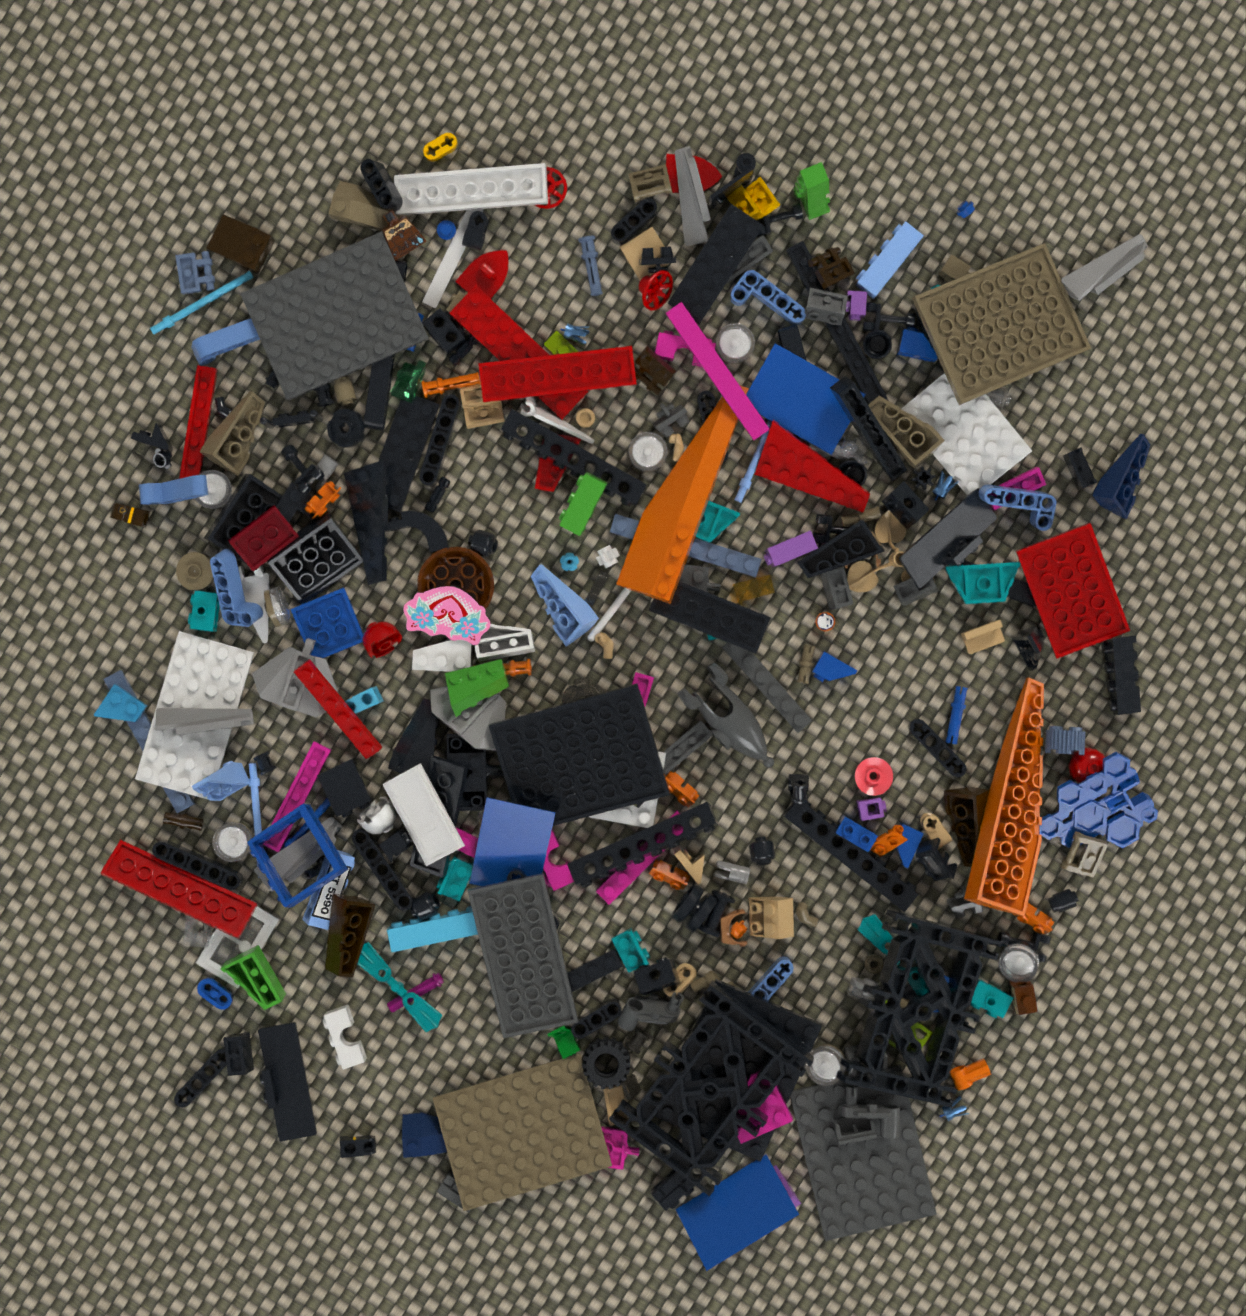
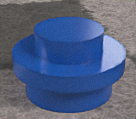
M964 201L957 207L958 211L956 214L966 218L975 210L974 203L972 201Z
M445 220L437 226V233L441 239L450 240L456 234V227L453 222Z

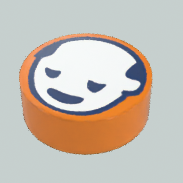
M822 612L816 617L815 624L819 630L829 631L835 625V618L831 613Z

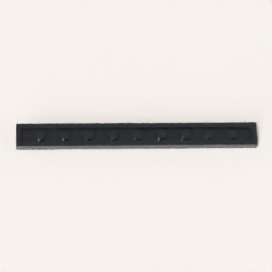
M804 241L786 249V253L808 294L810 288L830 292L829 288L823 289L814 273L818 270V267H810L808 265V260L812 259V256ZM843 318L841 325H832L824 322L860 391L866 394L864 398L869 405L878 396L888 400L846 319Z

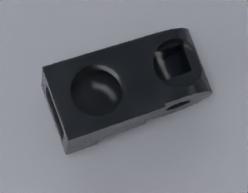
M373 1135L357 1137L340 1136L341 1158L359 1157L376 1153V1138Z

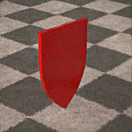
M666 154V168L672 193H679L675 154ZM693 156L697 164L703 191L714 186L722 178V175L707 160Z
M492 251L479 256L455 282L466 292H469L477 285L492 299L502 287L508 273L509 259L507 251Z

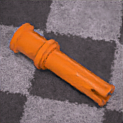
M478 372L444 380L439 377L434 381H421L424 397L428 398V395L437 393L442 395L447 390L480 384Z
M531 659L516 662L511 660L509 663H503L506 674H510L512 677L519 674L532 675Z

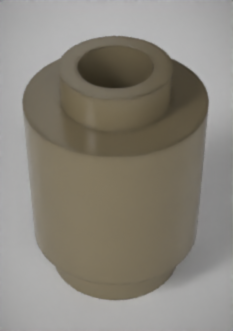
M349 377L335 380L334 390L338 404H342L343 407L353 405L357 398L352 381H350Z

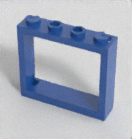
M303 803L247 842L251 855L256 857L259 862V869L262 873L266 874L269 879L267 881L269 886L276 891L278 895L277 900L285 908L294 907L349 870L309 804ZM303 817L334 870L292 898L262 844Z

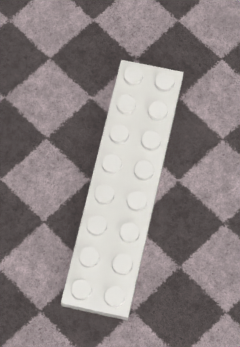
M545 163L394 175V184L403 200L402 207L396 211V214L400 215L548 204L547 167Z

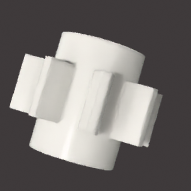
M608 545L597 551L599 556L596 559L600 566L604 564L605 568H608L618 563L617 557L620 555L616 547L612 549Z

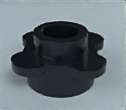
M161 448L155 449L156 454L153 456L154 464L159 468H171L170 460L172 453L170 451H163Z

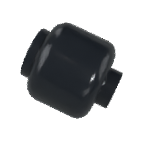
M477 530L474 534L470 535L468 545H470V550L478 553L480 556L489 557L496 552L498 540L493 533Z
M764 836L754 838L755 842L749 845L751 861L756 863L757 866L771 864L772 860L775 859L774 843L771 840H766Z
M425 892L413 898L410 910L415 918L427 920L438 913L440 902L435 894Z

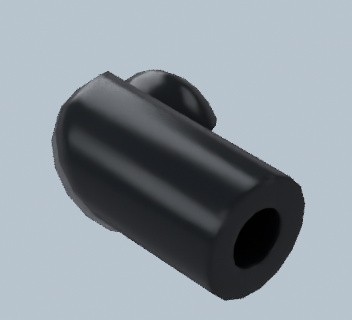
M224 397L215 398L217 413L225 419L232 410L226 407Z
M321 856L316 861L318 865L304 871L306 879H311L319 874L325 856Z

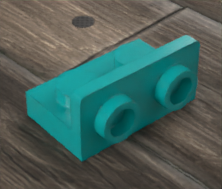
M456 857L452 861L449 860L447 875L444 878H440L436 887L439 889L438 894H443L460 902L471 877L473 864Z
M631 927L611 938L628 973L641 965H649L648 959L651 957L646 947L642 949L639 943L642 939L638 931L634 932Z

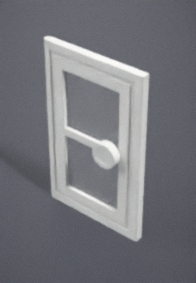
M257 906L239 939L215 929L196 964L239 988L240 985H237L234 979L226 972L224 973L220 969L225 961L257 945L262 950L279 918Z

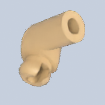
M673 433L669 436V443L675 444L672 460L678 461L683 454L684 445L681 435Z
M605 633L596 634L595 642L604 648L603 658L612 659L613 640Z

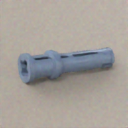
M595 236L581 237L578 241L582 247L583 254L581 258L586 264L591 296L602 295L603 292L596 261L598 252H596L594 245Z

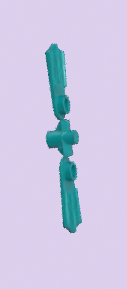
M876 914L862 918L857 930L883 954L887 955L888 950L885 948V944L891 943L892 936L890 933L882 928L883 924ZM912 967L907 981L920 998L929 992V989L924 979L919 976L918 968ZM913 973L918 974V978L916 980L912 979Z
M369 942L365 943L357 964L378 981H387L386 983L391 987V990L403 998L404 1007L425 1032L437 1028L442 1014L416 993H407L408 991L404 988V984L400 981L397 982L391 976V968ZM382 969L386 972L384 977H381L379 974ZM410 997L414 999L412 1005L408 1003Z

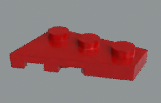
M558 434L577 446L581 441L577 437ZM557 445L551 446V453L559 455L561 452L560 447ZM573 454L568 456V462L571 460ZM539 457L534 489L554 492L566 468L564 467L562 470L554 466V461L549 458L544 460Z

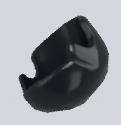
M874 330L868 333L863 341L865 354L872 359L886 357L892 349V340L889 334L883 330Z
M846 460L838 468L844 475L854 480L860 486L864 485L868 478L867 468L860 461Z

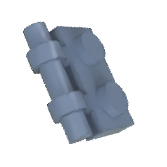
M209 251L201 252L202 259L197 260L196 253L175 255L181 294L202 292L201 284H206L207 291L215 290V276L212 275L211 266L213 263L209 256ZM198 267H204L205 276L199 277Z

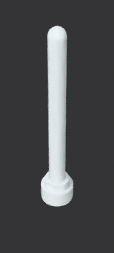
M624 588L588 635L590 642L595 640V635L602 631L632 590Z

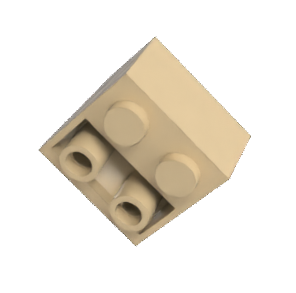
M749 897L750 936L772 939L794 937L793 898Z

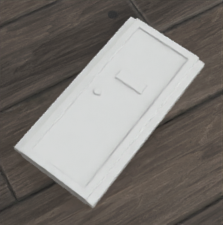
M421 763L382 784L426 866L465 846Z

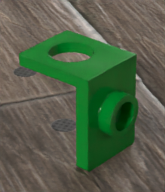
M562 1026L547 1034L548 1037L555 1039L563 1059L580 1051L578 1043L572 1035L571 1027Z

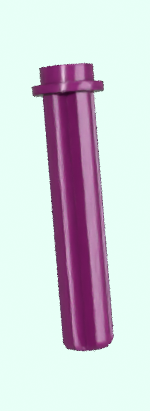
M433 973L432 977L411 988L407 993L414 992L422 996L437 986L441 987L444 980L440 973ZM398 996L387 1003L388 1009L391 1012H395L404 1006L403 998ZM410 997L408 1003L414 1001V999Z

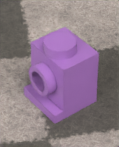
M847 291L846 295L849 300H847L845 312H848L849 320L860 321L866 315L867 292Z
M880 797L856 800L861 821L884 817V812H887L886 803ZM871 804L875 806L873 811L868 810V806Z

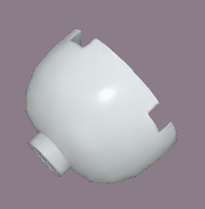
M386 796L380 797L381 801L375 804V801L371 802V805L364 808L360 813L359 817L361 820L357 819V822L368 833H387L393 828L396 810Z

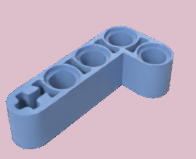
M754 270L745 272L730 294V300L736 306L743 305L753 295L792 325H800L806 317L805 309ZM752 276L755 278L756 283L750 285L746 282V278ZM768 288L771 291V295H762L761 289ZM738 291L742 292L744 294V298L742 300H737L734 297V293ZM780 299L784 300L786 302V307H778L776 301ZM791 305L792 308H791V310H789V313L787 314L786 311L788 310L789 306ZM799 312V313H800L799 317H797L796 319H794V318H793L794 313Z
M250 318L195 339L192 342L191 348L199 365L202 366L214 361L217 355L260 340Z
M206 475L189 476L164 483L139 484L140 503L142 505L171 504L207 496Z
M984 485L979 490L980 499L990 505L1031 510L1030 523L1041 531L1050 529L1053 524L1056 499L1050 494L996 485ZM993 492L997 497L991 495L987 497V495ZM1011 493V499L1005 501L1006 495ZM1029 495V501L1024 504V498ZM1048 498L1047 504L1042 506V501ZM1044 517L1043 523L1038 525L1039 519Z
M230 549L222 550L210 559V566L223 620L229 625L249 627L263 616V610L260 605L245 601L235 554Z
M779 957L748 992L754 995L755 992L762 991L764 993L762 998L768 1001L792 974L794 967L788 957ZM782 963L784 965L787 964L788 969H782L780 965ZM777 970L778 973L780 972L781 977H779V975L774 971ZM769 977L777 979L773 985H769L766 982Z

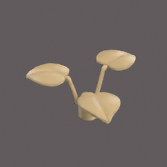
M890 510L886 511L878 519L874 532L879 542H888L894 552L889 556L888 563L874 569L866 561H857L852 564L847 574V581L851 591L868 592L878 584V577L874 572L889 566L903 567L899 557L904 552L899 551V548H896L892 542H901L906 535V528ZM906 570L901 575L902 582L911 578Z

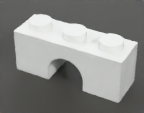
M349 1005L327 1011L324 1014L323 1024L325 1029H329L331 1035L329 1036L331 1046L336 1049L337 1054L335 1057L337 1064L341 1065L344 1070L364 1063L367 1056L361 1040L348 1042L343 1037V1029L354 1024Z

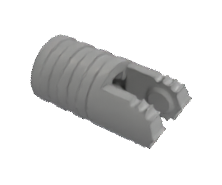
M326 454L317 464L325 474V477L316 484L315 490L317 491L323 487L339 465ZM312 477L307 483L311 485L315 478Z
M719 860L716 862L718 868L729 872L716 870L713 873L714 877L747 885L750 874L749 867Z

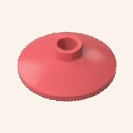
M877 757L867 758L857 766L855 782L858 788L865 794L872 796L881 795L890 788L893 782V771L885 760ZM875 772L876 778L870 779V774Z

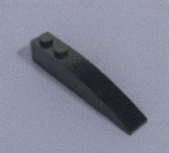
M844 376L832 385L830 390L863 442L893 482L905 473L907 468L856 384Z

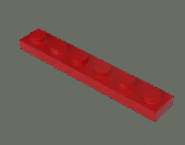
M197 365L179 479L195 476L202 472L204 455L200 453V450L207 440L217 368Z
M310 659L293 671L365 759L370 758L382 749L381 744Z

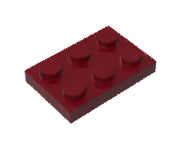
M274 505L229 539L228 542L254 572L298 538L299 535Z

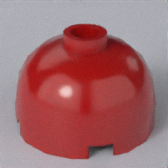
M373 622L367 626V630L364 632L363 646L370 658L373 655L376 658H380L395 649L393 645L396 642L398 644L401 642L402 635L389 622Z
M1088 747L1085 748V755H1079V751L1074 752L1068 765L1069 773L1073 780L1081 783L1087 776L1102 771L1104 754L1097 749Z

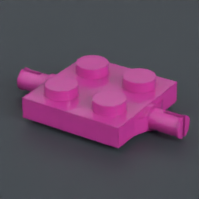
M601 1126L612 1166L608 1168L623 1170L627 1154L639 1156L640 1148L628 1146V1134L622 1129Z

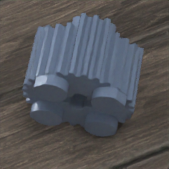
M1049 726V730H1046L1045 753H1051V749H1053L1058 754H1074V751H1079V755H1085L1086 732H1083L1081 727H1069V731L1063 730L1061 726Z

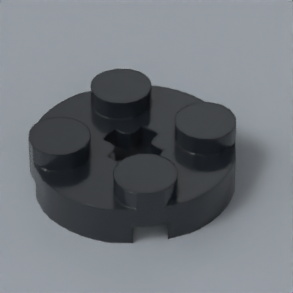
M340 409L333 413L334 416L327 424L328 436L332 442H335L339 447L350 448L364 440L365 426L359 412L351 409ZM345 423L349 426L348 432L343 431Z

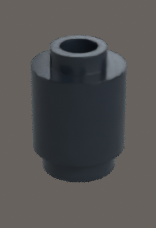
M1070 889L1053 894L1051 898H1048L1054 913H1061L1077 907L1076 902H1079L1075 891L1071 892Z

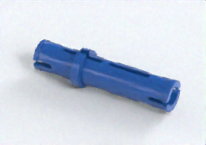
M955 686L946 743H951V737L953 736L952 744H958L963 709H966V705H964L968 690L966 687L962 688L960 695L961 686Z

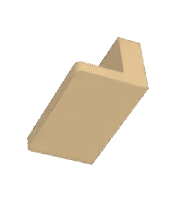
M995 620L961 633L968 654H973L1005 641L1000 629L1003 627L1001 620Z

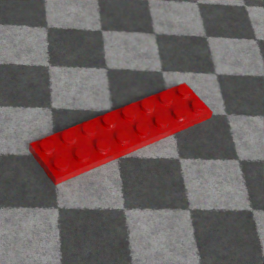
M477 285L449 313L499 361L549 355ZM588 391L537 397L563 420Z
M632 346L478 363L483 403L637 385Z
M123 840L119 841L101 871V875L237 939L240 938L257 908V903L162 861Z

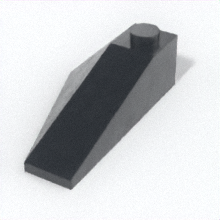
M424 698L393 750L388 769L402 774L421 763L428 775L430 760L434 756V746H437L435 730L439 723V718L432 713L431 700Z

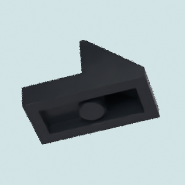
M155 424L152 436L151 433L140 430L139 433H132V440L170 452L173 450L161 424Z

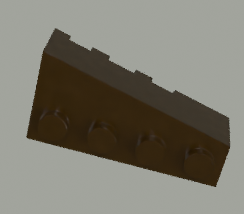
M333 893L325 961L326 970L340 977L353 978L376 904L362 897Z

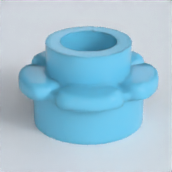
M570 552L566 553L565 556L563 555L560 558L562 569L574 571L577 568V564H579L578 557Z

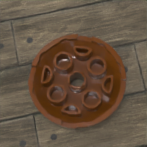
M449 547L435 552L424 562L417 579L418 593H424L438 587H451L454 580H459L461 582L460 589L470 595L479 606H483L485 610L489 606L494 593V577L488 563L478 553L464 547Z

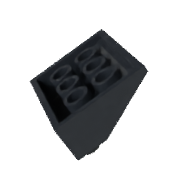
M245 474L204 536V539L222 550L230 549L235 554L236 559L245 563L228 540L272 506L276 505L282 495L253 475Z
M326 511L321 517L316 518L298 531V538L267 561L301 604L312 599L363 562L362 556L329 511Z

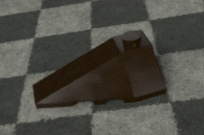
M968 787L944 790L945 811L947 815H950L953 824L951 829L952 832L956 833L958 839L957 846L963 864L966 867H972L989 795L988 789Z

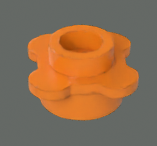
M744 920L732 925L730 928V936L732 938L739 939L747 931Z

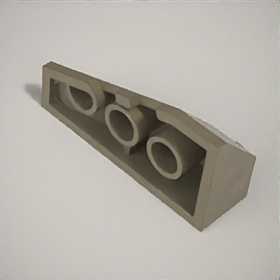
M340 181L333 194L328 214L334 220L382 231V228L388 225L383 215L390 210L381 207L374 195L361 186ZM393 211L397 218L403 216L400 214H396V211Z
M250 391L212 432L201 448L200 453L216 465L239 476L249 460V448L251 443L254 442V431L256 425L260 422L265 402L253 391Z
M878 396L868 405L888 439L913 469H916L929 458L945 441L931 425L905 412L881 396Z

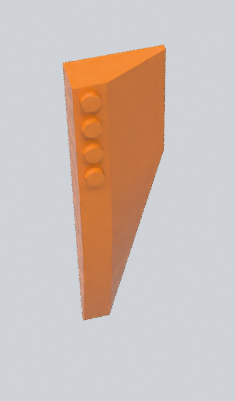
M740 385L744 393L747 394L749 388ZM723 396L642 513L616 585L671 604L739 420Z
M1029 677L1026 678L996 765L964 897L967 901L1019 916H1025L1042 842L1039 828L1042 825V817H1040V805H1042L1040 788H1042L1043 755H1041L1043 738H1041V727L1043 726L1044 719L1041 717V709L1044 708V683Z

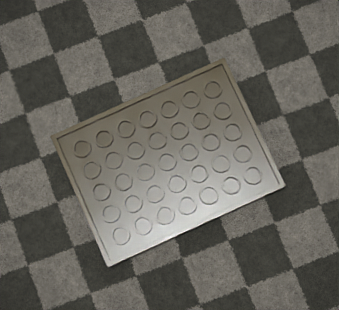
M1045 243L912 298L959 405L1091 349Z
M580 1053L566 1059L554 1060L432 1098L463 1211L612 1166L587 1076L583 1073V1061Z

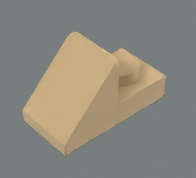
M680 848L677 849L674 855L697 884H700L702 881L704 853L691 862L692 857L686 849L684 851Z

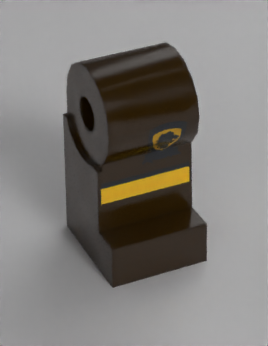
M114 503L110 518L146 528L151 511Z

